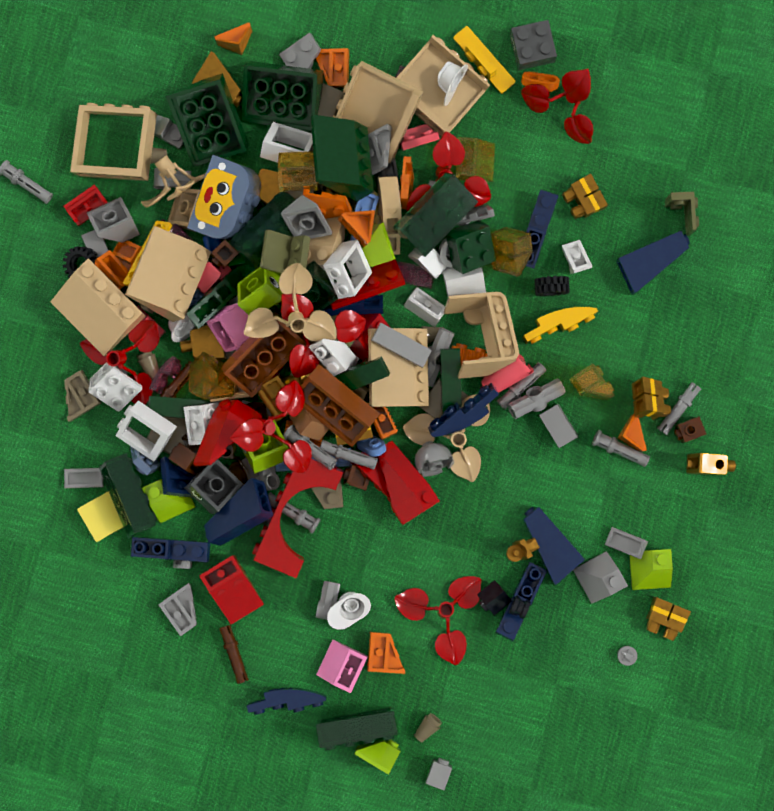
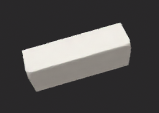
M416 287L404 304L405 308L433 327L438 324L444 315L445 306L418 287Z

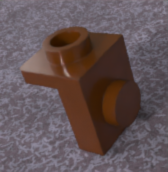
M355 465L346 467L342 475L344 479L343 484L364 491L367 490L369 479L365 478Z

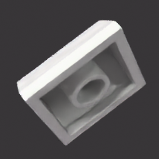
M447 267L442 272L448 297L486 293L481 267L465 274L460 273L453 267Z

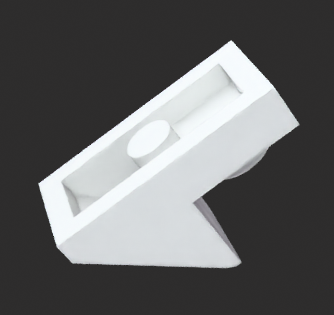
M580 240L562 245V251L569 264L570 274L592 268V264Z

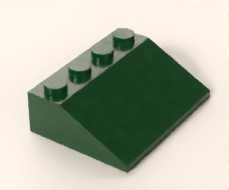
M253 61L245 64L241 122L272 125L273 122L295 129L312 131L311 116L313 114L318 115L324 70Z
M223 73L203 79L166 95L193 167L209 163L212 155L225 158L247 151L249 143Z
M313 114L311 116L316 182L356 202L373 193L367 127L354 120Z

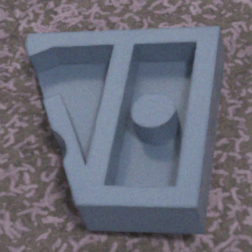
M130 446L132 462L141 474L149 475L161 468V463L157 459L153 462Z

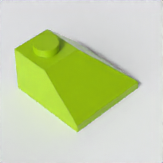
M384 222L374 224L371 242L365 247L361 245L370 267L396 259Z
M162 479L142 488L150 507L160 523L196 507L191 497L164 495Z
M671 549L645 550L641 559L629 555L632 590L671 587L673 571Z
M381 739L358 745L355 749V755L389 775L401 750L398 748L399 744L392 739L388 741Z

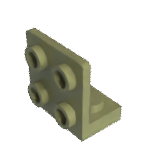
M694 192L670 193L665 199V207H671V210H679L684 206L686 235L690 236L699 227V217L696 216L695 209L698 208V198L695 197Z
M265 230L260 268L282 274L288 266L294 263H300L306 268L310 237L305 235L291 237L272 230Z

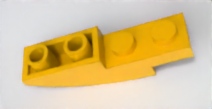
M573 307L554 311L536 319L535 322L538 327L523 335L522 338L526 344L528 342L534 344L541 340V335L546 332L550 335L559 330L557 326H560L563 332L566 330L571 332L579 327L578 323L582 321L587 323L596 318L595 314L598 310L592 307Z

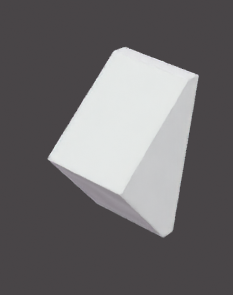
M420 242L408 255L411 260L435 279L447 268L442 263L439 253L431 245Z

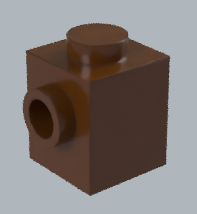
M224 240L211 252V262L217 268L221 266L225 269L239 253Z
M700 416L675 425L676 430H674L677 440H681V443L706 435Z

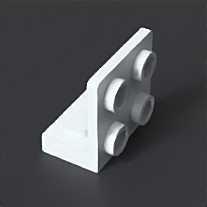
M106 362L90 378L88 392L119 412L142 390L143 386L121 372L118 366L113 367Z
M221 401L184 407L189 445L201 444L211 416Z

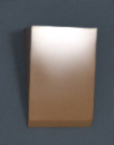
M304 408L297 416H289L300 435L320 441L329 430V428Z

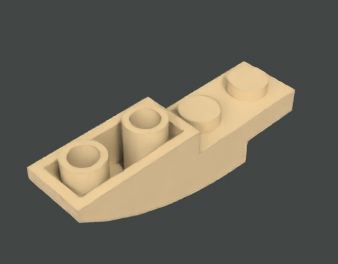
M397 176L378 177V215L380 216V223L384 222L394 255H399L400 237H402V214Z

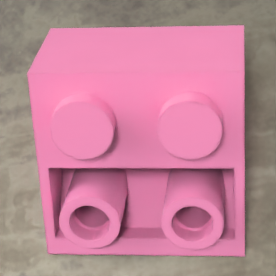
M238 303L223 307L207 321L208 326L225 353L237 350L249 338L244 335L249 315L238 306Z
M332 640L316 675L332 685L351 693L368 656L338 641Z

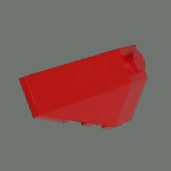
M225 399L221 401L211 416L194 459V466L213 464L227 452L226 447L234 443L229 438L236 428L246 420L262 418V415L239 400Z
M390 441L385 444L386 452L377 457L381 472L385 477V486L391 499V508L400 523L404 525L440 502V500L395 443Z

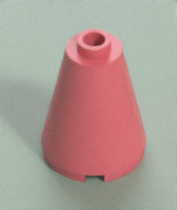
M519 354L515 362L489 376H484L481 381V388L492 383L498 393L531 375L534 370L529 364L526 365L525 359Z

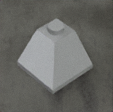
M121 197L87 212L100 238L123 243L140 235Z
M607 551L573 570L591 604L611 596L628 586Z

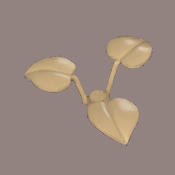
M166 155L155 163V166L161 172L159 175L163 180L164 189L159 195L150 200L141 201V203L146 208L150 207L171 190V187H168L165 176L167 179L171 177L178 186L175 192L167 197L169 201L178 197L193 184L204 179L206 173L193 177L180 168L176 162L172 163ZM175 168L191 179V181L181 186L174 176L177 172Z
M300 263L288 266L279 278L281 292L283 294L292 293L295 310L288 316V321L279 316L273 317L272 311L267 308H257L249 314L244 329L245 336L252 338L268 337L275 334L279 329V324L276 321L278 320L286 324V327L290 326L291 330L296 333L303 332L304 336L311 341H320L322 339L336 340L337 336L334 321L327 312L316 310L310 314L309 318L305 319L303 314L299 312L296 293L304 294L312 286L310 272Z
M477 394L468 396L465 399H463L462 407L469 398H474ZM489 404L486 405L489 413L472 424V426H481L486 423L490 415ZM426 413L414 416L404 424L405 434L419 445L429 441L434 442L435 437L431 436L428 429L434 418ZM465 428L450 435H444L443 437L450 439L451 443L455 447H459L460 450L452 454L454 464L451 470L457 476L474 482L480 471L481 457L477 449L472 446L466 447L463 450V446L467 442L466 435L464 434Z

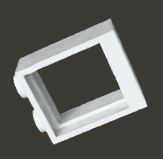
M273 122L263 140L260 157L302 170L309 161H312L314 154L312 133ZM276 141L304 149V151L276 143Z
M358 239L342 242L323 265L338 299L355 296L372 274ZM345 262H346L347 267H348V269H349V271H350V273H351V276H352L351 279H350V277H349V275H348V273H347V271H346V269H345V266H344V263H345Z
M138 400L134 406L129 405L124 413L126 418H122L118 423L117 428L119 430L115 436L154 462L164 450L177 426ZM133 417L160 435L156 444L128 427Z

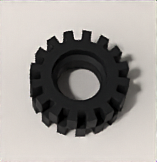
M87 247L69 249L70 252L65 254L67 258H63V261L66 262V264H63V268H67L64 272L69 274L68 277L70 278L77 270L76 264L79 257H84L86 260L89 258L95 264V260L98 258L96 257L97 253Z
M547 276L534 279L536 296H559L570 293L569 277Z

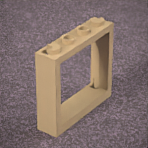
M95 103L79 105L70 172L80 177L148 181L157 114L148 106L133 108L130 105H122L121 107H115L113 104L98 106ZM90 114L143 117L137 169L83 165Z

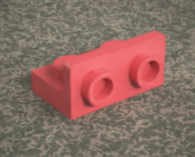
M427 124L407 129L400 144L401 150L404 151L437 141L440 137L438 132H435Z

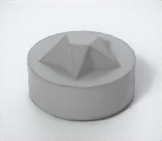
M623 646L618 650L617 658L620 663L629 666L636 662L637 652L631 646Z

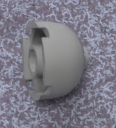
M426 442L415 455V467L420 474L422 473L423 477L440 474L443 472L442 468L447 466L449 469L454 464L450 450L441 443Z

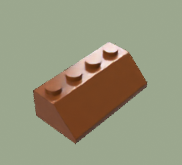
M276 311L273 312V317H281ZM278 320L276 321L279 324V329L275 334L264 338L249 337L221 366L223 373L251 398L261 389L263 384L268 382L286 364L293 347L297 344L304 345L306 343L298 333L291 330L290 326L286 327V324Z
M320 364L301 385L305 398L303 408L351 447L355 445L380 414Z

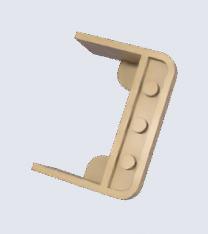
M487 292L448 297L444 314L463 313L464 319L468 324L481 325L488 357H481L478 360L463 361L458 373V379L489 376L516 361L519 349L507 298L503 293Z

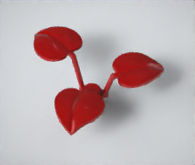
M589 69L567 72L562 77V87L565 91L552 98H548L549 90L540 84H530L521 90V95L527 106L537 113L547 111L549 102L566 96L568 102L575 103L571 113L572 117H568L564 121L566 133L579 143L589 144L592 142L594 128L591 120L583 114L575 115L578 105L581 101L586 100L590 94L591 78Z
M445 131L433 149V160L439 165L435 172L437 179L435 180L434 191L428 184L418 186L411 193L406 210L408 213L420 216L433 214L440 204L438 196L435 195L438 192L439 183L448 184L451 181L462 189L458 194V198L462 204L468 207L481 206L491 199L489 186L482 177L471 176L465 180L464 186L453 177V173L450 170L452 165H460L465 157L463 145L453 134Z
M292 293L281 295V316L286 321H288L290 313L295 310ZM296 294L299 312L303 314L304 319L310 317V314L314 311L312 302L305 296ZM352 310L340 312L334 321L336 338L344 343L354 341L362 334L366 325V319ZM304 334L302 337L305 339L306 347L302 344L295 345L289 356L290 370L295 378L313 372L320 362L309 348V340Z
M140 321L128 334L129 340L135 344L123 350H111L105 357L87 339L80 342L84 353L96 364L104 365L107 362L110 366H118L119 369L131 373L133 376L129 377L143 386L142 390L131 401L135 404L138 400L144 405L148 403L149 396H152L153 393L152 379L147 373H139L137 375L135 371L125 367L123 364L127 361L126 353L138 347L141 352L146 353L153 351L158 346L159 331L155 321Z
M292 380L278 391L275 403L277 409L283 412L282 414L273 417L269 416L268 419H248L236 428L229 439L243 450L254 452L263 444L264 437L262 434L269 435L289 447L283 453V461L286 467L296 473H304L308 469L312 457L310 445L303 440H297L292 445L274 434L276 426L273 422L275 419L285 417L287 413L295 417L302 411L305 398L300 384Z
M466 576L453 581L449 587L448 594L455 600L451 603L443 602L439 607H427L429 598L425 591L419 588H411L396 595L394 600L398 610L409 620H422L425 616V610H436L441 618L446 619L447 634L443 633L437 637L435 650L442 659L453 665H458L466 652L467 642L461 631L455 630L450 633V617L454 613L453 605L456 603L464 609L477 605L480 600L477 594L481 592V578Z

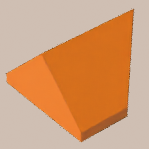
M246 23L214 37L218 46L242 55L251 36L252 28L250 23Z
M375 210L344 212L338 218L339 222L355 239H358L363 247L371 242Z
M127 240L123 243L118 242L112 253L129 271L142 247Z
M110 250L95 260V265L119 289L125 287L123 282L129 272L127 268Z
M633 414L625 424L618 439L637 451L644 452L647 449L640 420Z

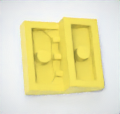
M113 490L77 509L96 542L132 523Z

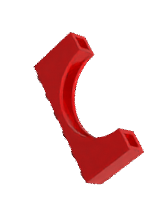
M311 457L309 467L304 473L292 471L290 474L287 472L283 481L286 484L283 491L279 490L275 499L278 502L276 508H271L273 517L269 518L268 526H263L260 533L262 540L260 544H255L252 551L254 561L297 578L303 565L304 557L293 551L283 538L280 528L282 510L286 503L302 490L313 487H325L336 490L343 475L342 469L334 466L333 469L329 470Z

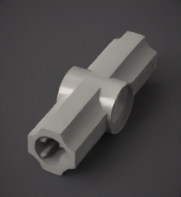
M439 328L433 345L428 347L432 350L428 357V386L433 387L440 370V349H449L455 334L445 328Z
M557 378L542 387L533 386L526 391V395L509 403L507 407L512 417L517 419L531 411L538 412L544 410L548 402L564 395L566 391L561 381Z

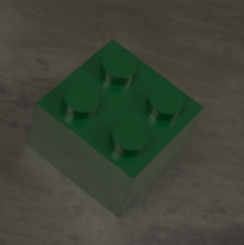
M480 220L445 233L452 267L460 273L465 274L496 261L490 227Z

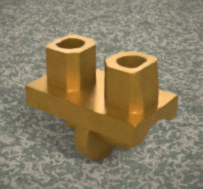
M535 538L526 541L521 539L512 543L513 545L507 549L506 555L510 561L517 562L533 557L531 552L540 547Z

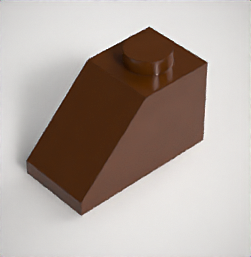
M179 442L172 449L169 459L192 475L196 476L204 467L194 466L193 462L197 453Z

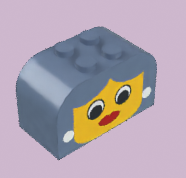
M212 155L187 228L206 236L226 241H235L245 234L248 225L252 223L254 208L257 207L260 201L261 181L258 174L248 167Z

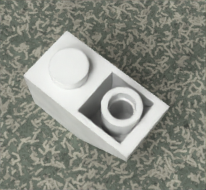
M322 339L309 346L311 351L333 376L346 371L356 358L344 342Z

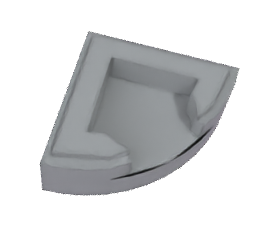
M174 560L173 568L191 569L192 561Z

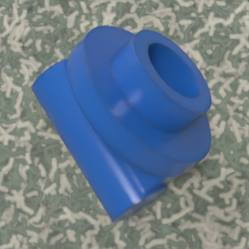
M203 236L204 247L211 252L222 243L221 239Z

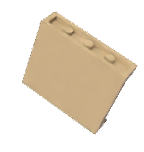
M434 35L431 36L426 45L396 77L424 92L414 114L435 132H438L441 137L445 131L450 133L490 86L488 80L483 75L476 73L471 64L461 60L456 51L450 50L445 46L441 38H436ZM447 62H452L460 67L467 64L468 69L458 84L451 101L447 106H444L446 93L438 85L439 72Z
M361 61L357 66H353L350 73L352 79L350 83H346L343 89V93H345L344 98L339 100L336 106L338 110L337 115H333V117L354 120L366 126L368 134L386 124L391 125L392 131L388 163H391L396 156L424 92Z

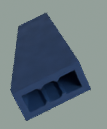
M682 231L676 232L616 260L631 295L636 294L689 248L690 242L686 234H683Z
M254 478L249 479L220 511L204 525L208 543L222 546L273 517L265 483Z
M532 506L524 513L526 517L523 521L531 538H535L540 547L537 551L551 582L557 585L585 559L540 507L534 509Z

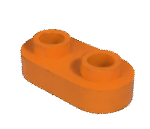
M530 71L524 72L521 83L524 86L540 84L545 86L549 92L558 89L560 79L555 75Z

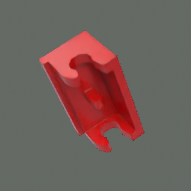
M94 184L63 207L73 221L80 226L89 220L87 212L108 202Z

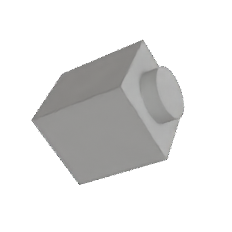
M443 758L433 759L426 778V784L445 790L452 770V765H449L448 760Z

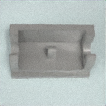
M559 404L539 415L559 448L578 437Z

